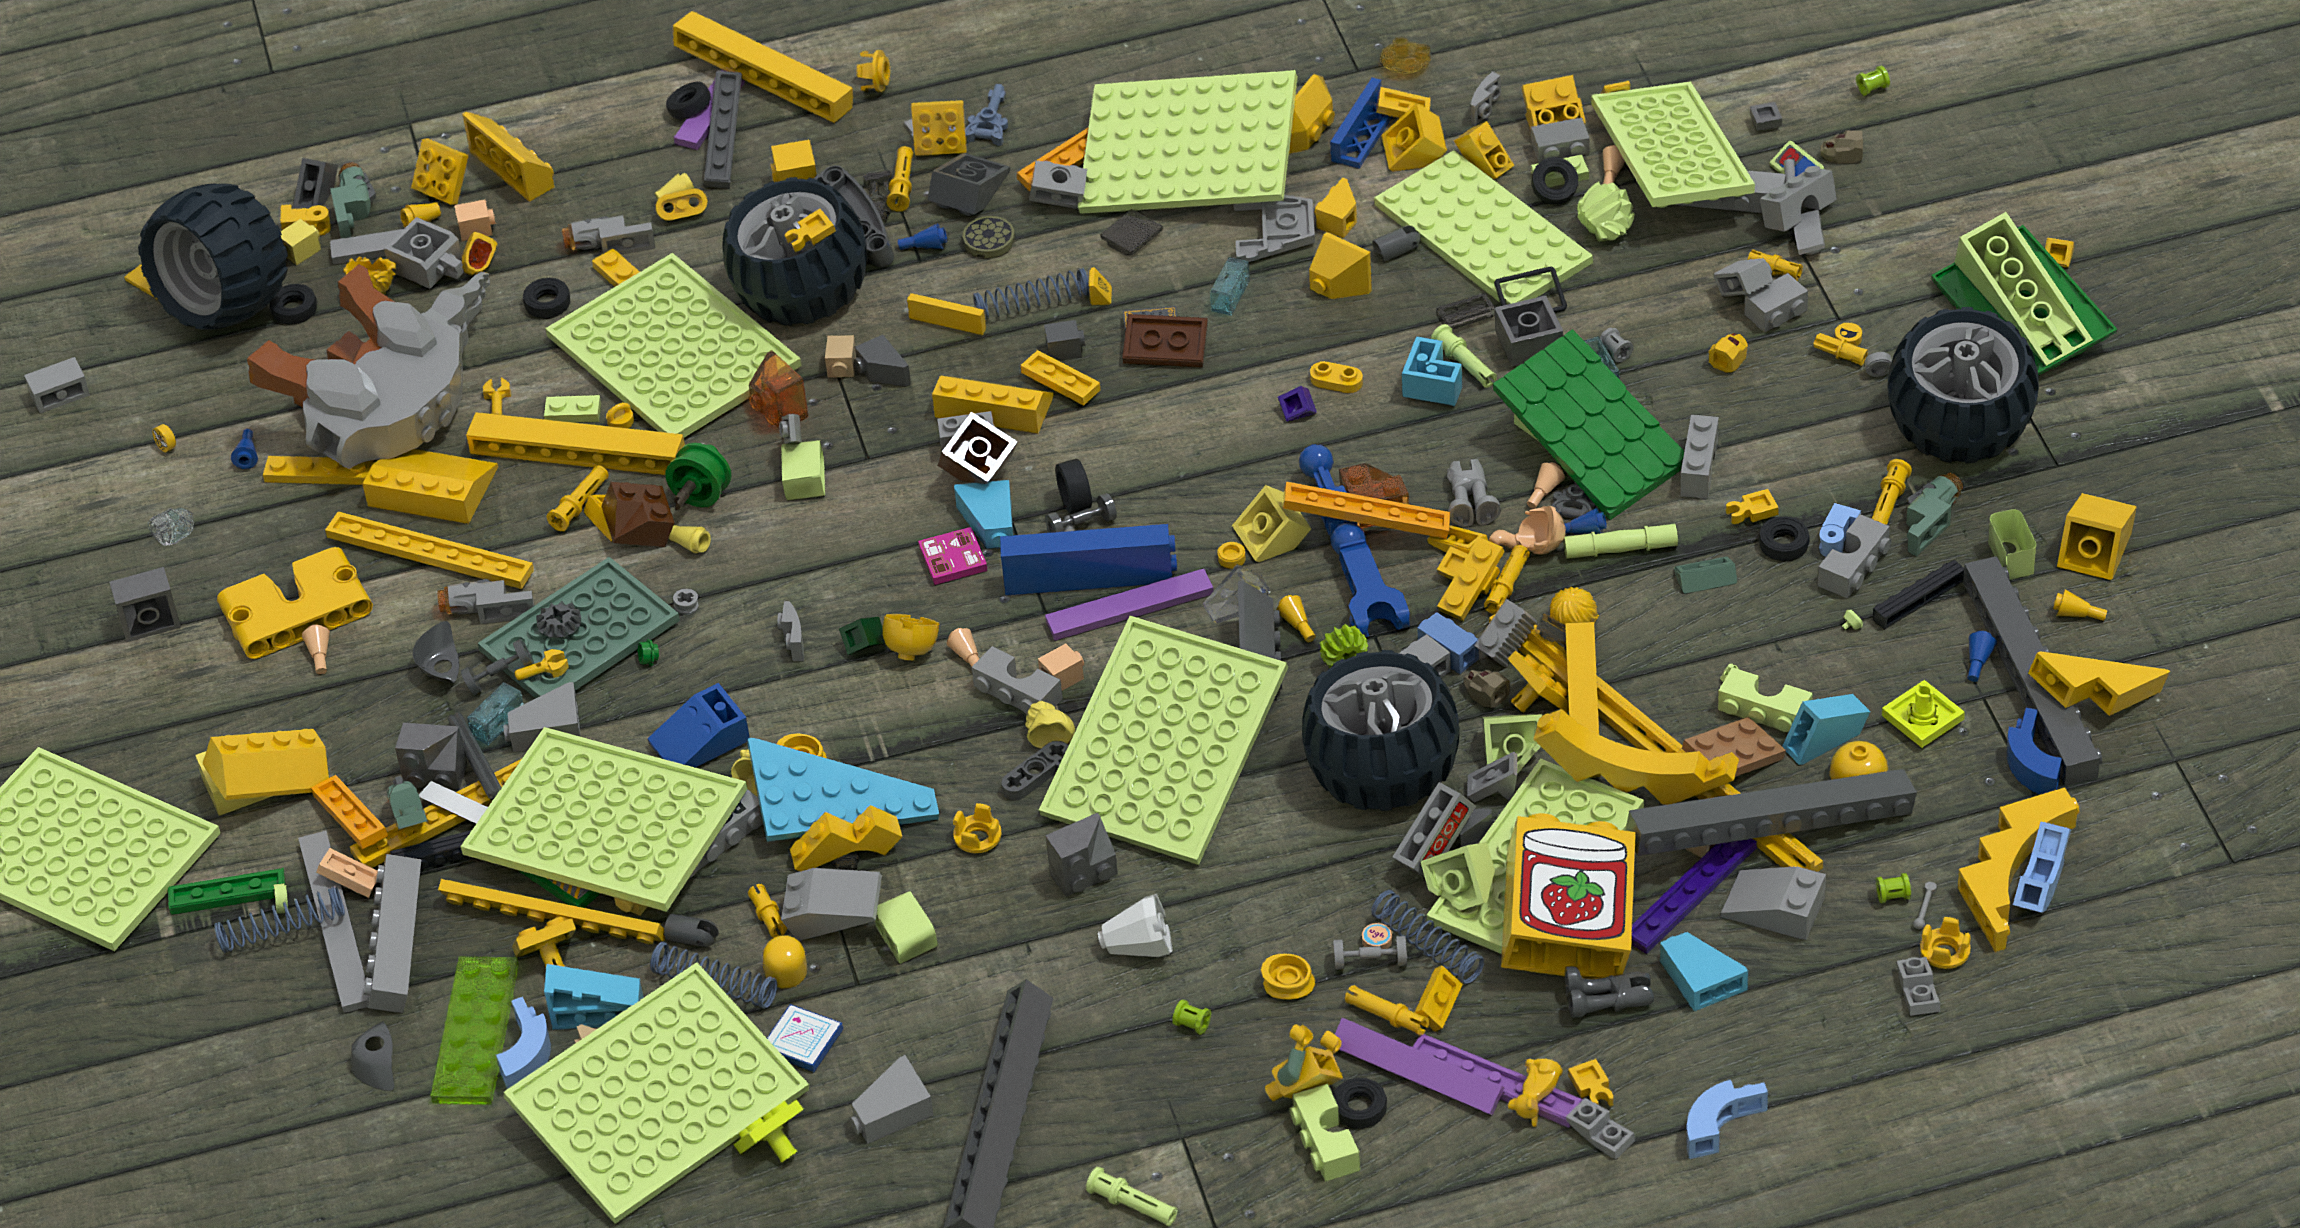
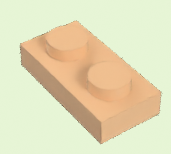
M331 848L325 854L316 873L329 880L335 881L368 898L378 884L376 882L377 870Z

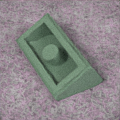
M1727 556L1674 567L1675 575L1683 593L1737 583L1735 563Z

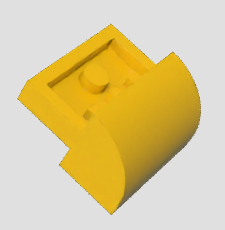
M1573 75L1522 85L1521 89L1527 111L1525 115L1530 130L1532 126L1582 118L1584 124L1586 123Z

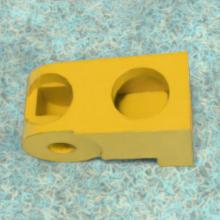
M281 205L280 223L282 230L299 219H302L308 225H313L318 230L320 236L327 234L331 230L329 212L326 207L316 205L309 209H292V205Z

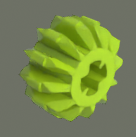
M1344 624L1341 629L1334 627V631L1332 633H1325V640L1319 642L1321 646L1320 656L1324 663L1331 668L1333 663L1341 659L1346 660L1356 656L1357 653L1366 652L1369 646L1367 644L1368 641L1356 626L1349 627Z

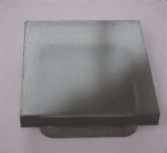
M1130 209L1101 233L1100 238L1106 241L1110 248L1125 256L1134 255L1163 230V226Z

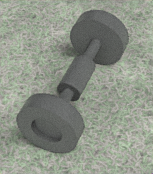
M1105 493L1097 497L1099 508L1091 511L1085 509L1070 515L1069 519L1061 521L1056 512L1047 514L1045 516L1047 530L1049 533L1064 532L1063 526L1071 523L1076 525L1092 519L1093 515L1101 513L1106 522L1112 521L1117 518L1115 504L1111 496Z
M522 639L513 642L517 654L507 659L504 657L486 666L487 670L477 675L474 674L469 666L461 670L462 677L473 695L482 691L478 680L487 675L492 677L509 668L508 664L518 659L521 660L525 667L534 664L532 655Z

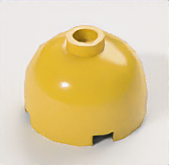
M886 614L884 616L883 638L887 647L898 653V658L915 660V655L926 654L936 644L939 622L920 617L919 620L911 618V615Z
M1852 741L1844 744L1833 755L1830 764L1831 780L1888 771V763L1883 752L1874 744L1866 741Z

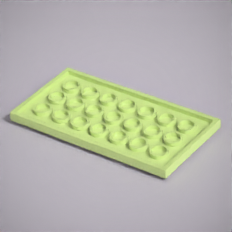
M1691 82L1591 95V105L1652 207L1663 208L1672 204H1691L1694 201L1718 200L1719 198L1730 196L1741 197L1745 194L1755 193L1754 181Z
M1455 150L1374 197V204L1377 208L1402 227L1406 225L1415 227L1416 232L1421 236V242L1499 302L1500 300L1494 285L1495 280L1498 278L1551 266L1555 268L1561 283L1593 263L1592 254ZM1551 272L1500 283L1506 305L1537 298L1555 287Z
M1540 759L1479 842H1487L1495 869L1487 902L1460 911L1451 905L1452 902L1440 896L1426 915L1427 921L1433 920L1435 927L1441 926L1447 932L1502 954L1507 850L1517 816L1529 817L1537 813H1546L1555 816L1560 822L1580 825L1604 821L1615 825L1618 830L1625 831L1629 810L1644 808V800L1591 778L1576 782L1561 766Z

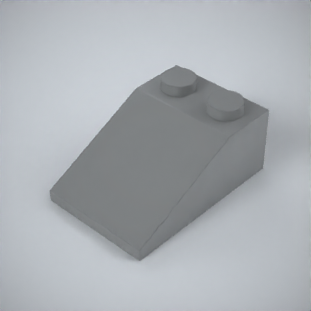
M1798 866L1740 870L1721 911V917L1807 940L1825 899L1826 874Z
M812 868L790 874L787 878L781 921L798 941L876 921L882 875L880 872L822 868Z

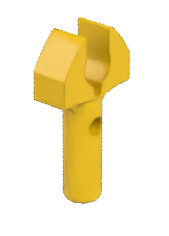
M501 378V387L497 391L493 388L492 379L483 385L484 399H492L491 414L502 415V399L511 397L510 384L503 378Z
M555 649L545 651V658L541 662L515 670L516 679L520 681L544 672L551 673L553 678L562 676L569 668L564 651Z

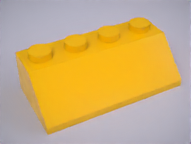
M470 112L462 114L470 153L530 202L554 188L552 177L554 172L552 167L547 162L544 163L540 160L533 150L529 151L523 146L518 138L512 137L502 125L499 126L490 118Z
M940 376L932 393L936 418L968 415L971 412L975 414L991 411L994 427L1037 434L1054 397L1052 392L950 376Z
M314 729L210 737L203 761V766L225 800L311 793V787L329 778L326 748Z

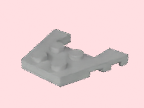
M1284 195V201L1234 204V211L1261 209L1263 239L1236 241L1237 264L1247 263L1315 243L1313 199Z

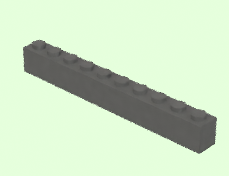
M1997 556L1965 563L1963 584L1987 632L1996 639L1997 645L1995 647L2025 707L2038 710L2036 729L2049 755L2062 758L2060 777L2064 785L2098 778L2099 765H2102V755L2099 748H2095L2092 744L2090 730L2088 727L2083 726L2078 707L2072 705L2065 708L2028 674L2037 652L2049 653L2046 645L2042 646L2038 628L2035 625L2032 626L2028 609L2025 605L2022 606L2017 587L2012 586L2009 581L2007 568L2005 566L2002 567Z
M1904 769L1629 810L1625 831L1635 832V852L1637 856L1908 815L1913 812L1917 792Z
M1027 979L1007 990L944 1228H995L996 1215L1001 1208V1196L1008 1181L1007 1173L1014 1158L1013 1150L1016 1140L1020 1135L1019 1128L1022 1116L1027 1109L1026 1101L1028 1093L1033 1086L1032 1078L1034 1070L1039 1063L1038 1055L1040 1047L1045 1040L1044 1032L1051 1016L1050 1009L1053 997Z

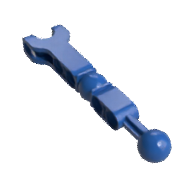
M1317 444L1304 448L1299 457L1301 471L1306 476L1314 478L1318 488L1347 493L1343 485L1337 487L1334 485L1330 475L1334 460L1329 449ZM1321 516L1327 533L1330 536L1331 546L1339 555L1342 570L1353 595L1349 604L1350 627L1356 626L1365 637H1369L1368 625L1376 619H1387L1393 623L1396 629L1410 627L1409 609L1403 593L1384 584L1370 548L1366 543L1364 531L1357 525V522Z

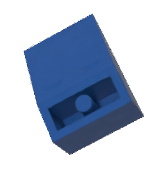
M717 683L693 695L647 739L661 759L695 768L748 742L750 736L746 716L722 686Z

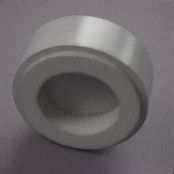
M1885 352L1870 354L1864 361L1867 374L1874 377L1888 374L1892 359Z

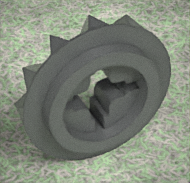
M561 601L558 605H554L550 602L549 608H541L540 614L536 616L537 627L543 635L548 637L561 638L574 633L581 624L580 610L576 609L573 603L565 605ZM555 616H560L561 618H563V619H562V622H563V623H560V621H558V620H557L556 618H554V617H555Z

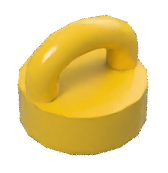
M619 403L608 410L606 414L609 427L630 428L634 423L633 412L628 403Z

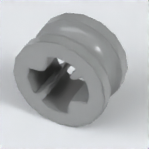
M681 589L674 593V610L680 615H690L698 609V595L694 590Z

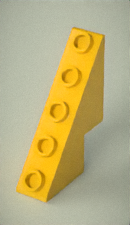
M2041 651L2037 652L2028 672L2032 678L2065 708L2090 698L2109 716L2160 693L2170 673L2168 669Z

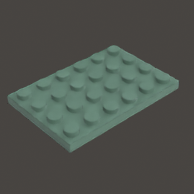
M608 557L480 641L478 647L479 651L493 663L503 657L507 659L517 654L513 642L522 639L526 644L534 664L541 662L545 658V651L551 649L564 651L569 668L562 676L553 678L551 673L544 672L520 681L517 680L515 670L525 667L520 659L508 664L509 668L503 670L534 698H538L569 682L574 683L576 691L637 650L639 642H646L647 639L652 640L679 622L680 619L677 611L611 557ZM561 601L565 605L573 603L574 607L580 610L581 624L574 633L568 636L552 638L543 635L538 630L536 616L540 614L541 608H549L550 602L554 605H558ZM555 616V617H554V618H556L558 621H560V623H563V622H562V619H563V618H561L560 616Z

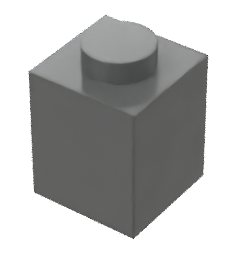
M1076 320L1044 325L1048 356L1058 361L1081 358V346H1085L1083 330L1078 331Z

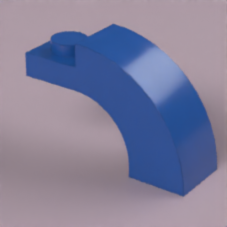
M2026 708L2023 719L2018 718L2016 728L2009 727L2007 762L2011 772L2021 784L2041 795L2057 790L2062 758L2048 755L2036 747L2033 739L2036 731L2038 710Z

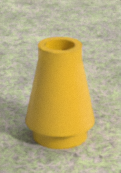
M436 202L406 205L404 209L400 210L402 224L406 228L416 217L427 222L441 217L440 207Z

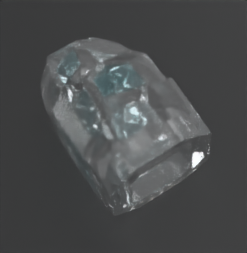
M169 508L158 515H154L147 523L153 537L163 546H169L190 535L194 529V516L189 510L184 508Z

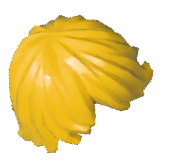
M359 256L356 261L352 258L349 259V263L346 264L343 270L345 275L360 264L367 268L373 287L382 294H385L392 283L393 276L396 275L393 271V268L396 269L394 262L389 261V259H382L381 257L373 264L366 257L362 259Z
M1565 588L1555 593V597L1551 599V621L1562 633L1566 634L1565 623H1595L1599 617L1593 596L1590 592L1583 590V588Z

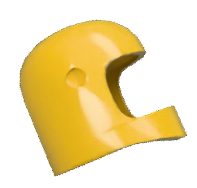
M788 935L778 936L766 944L763 950V971L766 979L770 976L775 978L778 988H791L804 980L807 974L806 955L802 944L797 939Z

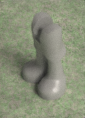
M1470 459V470L1462 471L1460 461L1451 462L1447 469V478L1451 482L1455 500L1450 503L1448 508L1450 521L1461 527L1472 526L1474 514L1468 496L1473 494L1477 523L1484 526L1493 522L1500 515V503L1494 496L1486 494L1488 485L1479 460Z

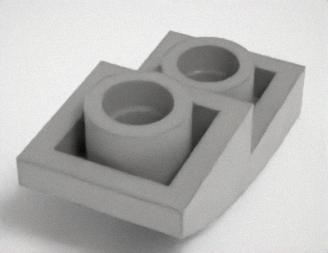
M1491 72L1481 82L1471 101V124L1474 126L1489 117L1492 113V102L1496 101L1501 95V76L1495 72Z
M1819 210L1801 214L1802 221L1794 226L1799 255H1813L1825 248V238Z
M797 414L783 416L782 421L779 423V432L781 438H784V444L802 442L800 416Z
M784 601L783 613H778V629L783 630L786 649L791 650L792 660L804 661V644L800 620L790 601Z
M1913 957L1897 961L1898 975L1910 1016L1940 1012V1001L1933 985V973L1927 957Z
M1587 1098L1582 1100L1566 1116V1121L1580 1135L1615 1160L1635 1142L1634 1132L1610 1120L1608 1110Z

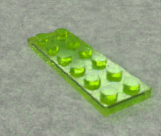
M459 956L431 1092L432 1103L492 1105L499 1070L496 1055L502 1053L519 967L517 957Z

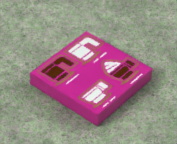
M971 527L918 541L919 549L934 585L988 571L987 563Z

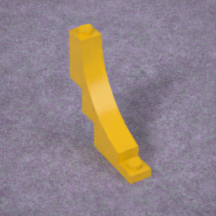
M1562 709L1540 717L1534 735V740L1576 782L1600 773L1614 788L1626 793L1644 786L1663 805L1678 803L1734 781L1739 758L1733 752L1715 757L1709 761L1700 751L1666 753L1626 746L1587 729Z
M2065 788L2000 807L1998 822L2000 832L1979 838L1978 858L1980 863L1959 869L1958 890L1995 952L2006 949L2007 936L2010 935L2008 925L2010 909L2009 887L2021 863L2033 852L2040 822L2069 829L2076 828L2079 805L2074 797H2070Z

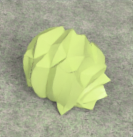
M1598 181L1585 193L1577 205V211H1579L1578 219L1590 233L1595 234L1599 242L1613 241L1618 236L1625 235L1626 230L1633 223L1635 213L1632 212L1633 205L1630 203L1626 189H1619L1613 182L1600 185Z

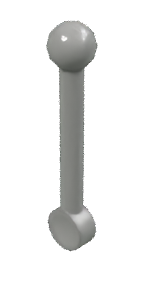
M1927 882L1925 884L1924 891L1926 894L1918 918L1913 922L1916 929H1923L1925 926L1924 917L1931 895L1936 892L1937 888L1934 882Z

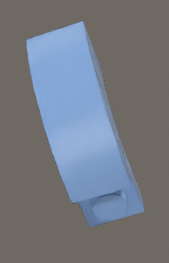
M2040 822L2030 862L2025 874L2020 876L2013 905L2042 913L2046 911L2062 872L2065 861L2063 858L2071 829Z
M523 997L512 1000L515 1019L522 1032L521 1037L512 1048L496 1055L500 1074L507 1089L546 1064L551 1051L550 1037L544 1014L536 1016L533 1006L527 1007Z
M1728 1080L1705 1091L1695 1101L1688 1115L1687 1153L1689 1159L1719 1153V1129L1726 1122L1734 1118L1767 1111L1768 1091L1765 1083L1745 1085L1742 1088L1734 1089L1731 1080Z

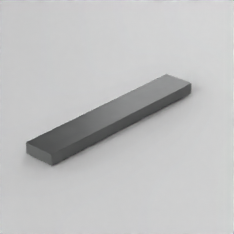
M716 71L704 176L705 187L730 189L742 73Z

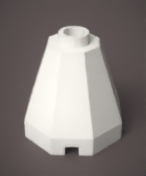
M1154 894L1144 897L1102 924V931L1098 932L1102 949L1107 948L1109 954L1160 957L1170 954L1173 951L1168 924L1165 925L1163 917H1166L1158 895Z

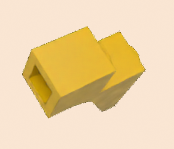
M870 805L853 823L825 812L793 844L790 852L795 870L801 872L816 868L854 851L868 850L886 855L903 836L896 816Z

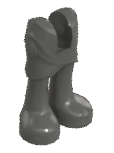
M1565 967L1567 1001H1569L1571 1018L1582 1017L1587 1013L1615 1007V1011L1619 1012L1627 1007H1640L1654 1002V994L1649 987L1651 978L1648 973L1629 972L1623 975H1610L1600 979H1584L1577 967ZM1610 992V994H1606V995L1590 996V995H1595V994H1601V993Z

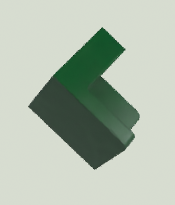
M879 617L861 618L839 628L848 655L856 654L871 646L885 644L883 626Z

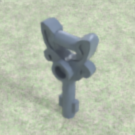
M996 84L994 89L990 90L988 95L990 102L987 108L982 109L977 116L971 115L968 117V125L965 128L966 143L973 142L975 138L990 139L997 146L1003 145V130L1008 128V120L1002 118L1001 114L997 113L1000 101L1004 102L1006 96L1003 85Z

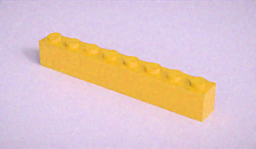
M691 11L673 25L674 46L727 72L742 73V79L833 123L853 108L852 87L694 11Z
M475 412L466 434L470 454L585 467L600 465L605 469L665 475L667 466L676 458L678 451L685 445L683 434Z

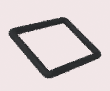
M1551 266L1498 278L1494 282L1500 304L1504 306L1506 302L1500 283L1551 272L1562 305L1553 307L1554 313L1564 311L1567 308V303L1556 270Z

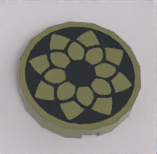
M985 216L973 220L964 228L963 244L965 249L974 256L978 257L979 254L984 255V258H994L1005 254L1012 248V243L1015 242V231L1012 224L1006 219L997 216Z

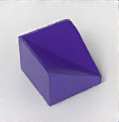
M1299 386L1278 396L1287 422L1317 413L1309 389Z

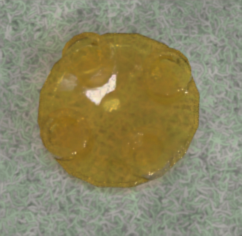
M1397 37L1393 39V44L1382 50L1380 60L1383 66L1392 72L1402 74L1415 73L1429 65L1431 61L1430 47L1425 44L1409 42L1405 37Z

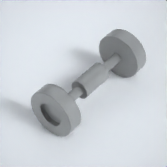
M1396 936L1397 948L1381 949L1380 946L1359 947L1360 950L1343 951V939L1334 940L1335 970L1344 969V957L1360 956V959L1381 958V955L1397 954L1398 966H1407L1406 937Z

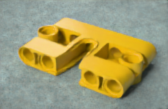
M332 547L292 562L295 583L299 594V599L295 601L286 600L280 588L265 574L230 586L218 594L217 602L231 626L234 638L239 641L248 658H261L304 641L302 633L312 625H321L330 631L363 618L372 611L373 603L358 579L356 568L350 565L342 549Z

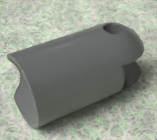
M1406 225L1374 239L1372 245L1375 253L1382 255L1384 263L1415 249L1420 243L1421 236L1416 232L1415 227Z
M670 914L664 928V935L667 941L700 947L713 945V937H717L719 934L717 925L710 920L678 914Z

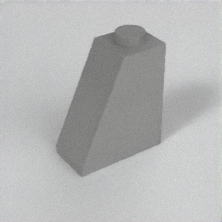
M573 682L566 683L508 712V724L503 725L505 740L506 742L511 741L513 752L529 750L544 727L581 737L578 704Z
M906 1055L899 1057L852 1103L854 1116L850 1118L855 1133L857 1135L861 1133L868 1144L933 1116L931 1096Z

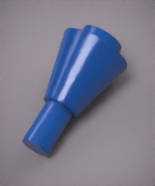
M937 223L912 237L898 239V246L900 250L911 247L943 249L944 243H947V234L945 228H940Z
M251 429L243 431L242 439L231 454L232 463L241 469L252 468L258 462V455L252 441L253 431Z
M1595 508L1573 519L1571 522L1565 523V535L1571 533H1603V529L1607 528L1604 513H1599L1598 509Z
M1977 631L1969 635L1971 665L1967 679L1972 682L1979 680L1981 668L1997 645L1996 639L1986 631Z

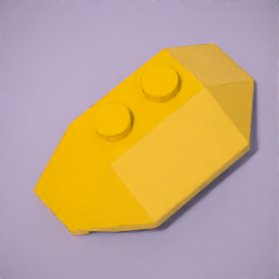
M1313 74L1295 95L1289 154L1308 150L1315 141L1319 140L1326 127L1330 126L1334 121L1333 101L1322 76Z

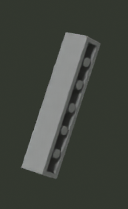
M386 854L384 866L378 865L376 882L381 883V885L376 887L373 901L374 905H378V910H373L371 927H376V932H371L368 947L369 950L374 951L373 955L368 956L366 972L371 973V978L366 977L364 995L369 996L368 1008L403 1013L408 996L421 859Z

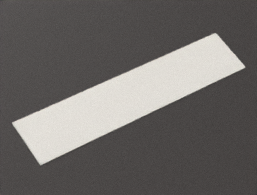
M432 781L419 794L420 798L476 824L488 808Z

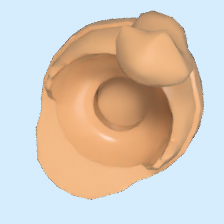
M1542 506L1541 508L1525 511V514L1529 516L1521 522L1518 533L1511 534L1505 530H1497L1489 538L1490 542L1499 546L1502 545L1513 549L1516 545H1522L1527 548V551L1542 555L1554 551L1563 542L1566 529L1564 521L1555 507Z

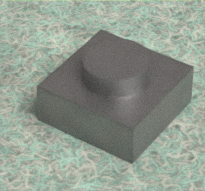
M1775 102L1750 106V116L1757 131L1782 126V117Z

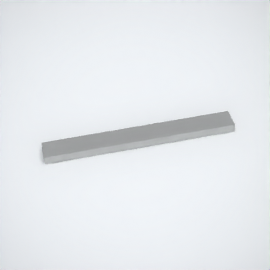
M327 831L299 837L319 920H321V912L317 891L320 892L323 903L331 917L332 907L328 888L336 886L343 902L344 916L339 917L335 910V917L331 920L323 910L324 919L320 923L343 1013L368 1007L369 996L364 995L366 978L341 884L316 873L320 862L329 848H331Z

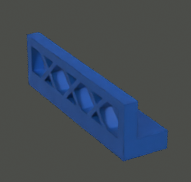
M1370 79L1330 141L1332 162L1360 169L1393 116L1376 113L1378 93L1382 87L1380 79ZM1379 119L1380 123L1369 126L1367 123L1368 121ZM1367 134L1370 139L1361 142L1357 140L1358 137ZM1354 151L1359 152V156L1357 158L1346 156L1347 153H1351Z

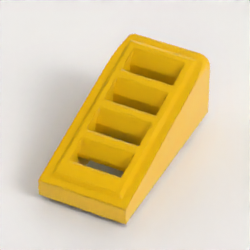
M1449 525L1448 535L1450 537L1448 539L1432 536L1427 538L1428 544L1446 553L1451 546L1467 554L1470 552L1478 536L1488 540L1485 534Z

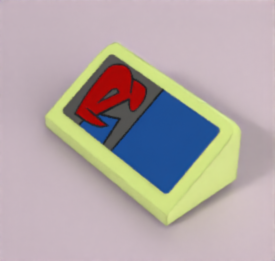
M1792 141L1786 143L1769 164L1777 172L1784 174V161L1792 159L1794 160L1795 177L1805 172V169L1811 166H1819L1820 169H1824L1823 165Z

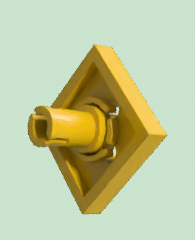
M963 100L911 104L915 156L967 153ZM955 126L956 128L954 131L949 130V127H951V129H954Z
M422 139L411 188L450 205L458 204L469 155L431 139Z
M1514 651L1508 660L1527 680L1528 684L1511 699V702L1524 713L1541 695L1567 713L1569 711L1568 690L1560 682H1555L1552 679L1554 674L1544 664L1540 665L1529 654L1524 657L1517 651Z
M558 917L547 922V926L544 929L536 931V928L532 927L518 933L519 936L512 946L516 958L539 951L545 967L546 964L565 967L556 943L571 938L576 928L572 918L564 921L563 917Z

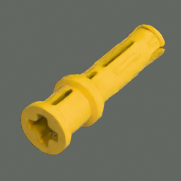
M906 146L900 147L897 151L894 178L889 182L888 189L890 194L887 196L886 201L890 209L898 212L904 211L909 207L910 199L908 195L912 190L909 177L914 152Z
M1893 459L1888 463V473L1881 481L1880 487L1882 492L1871 518L1885 525L1888 524L1898 496H1901L1905 491L1906 479L1912 473L1911 466L1901 459Z
M600 465L595 466L570 495H565L560 499L556 509H552L547 513L548 523L558 531H565L569 527V522L581 514L582 505L588 500L589 495H593L601 484L608 479V471Z

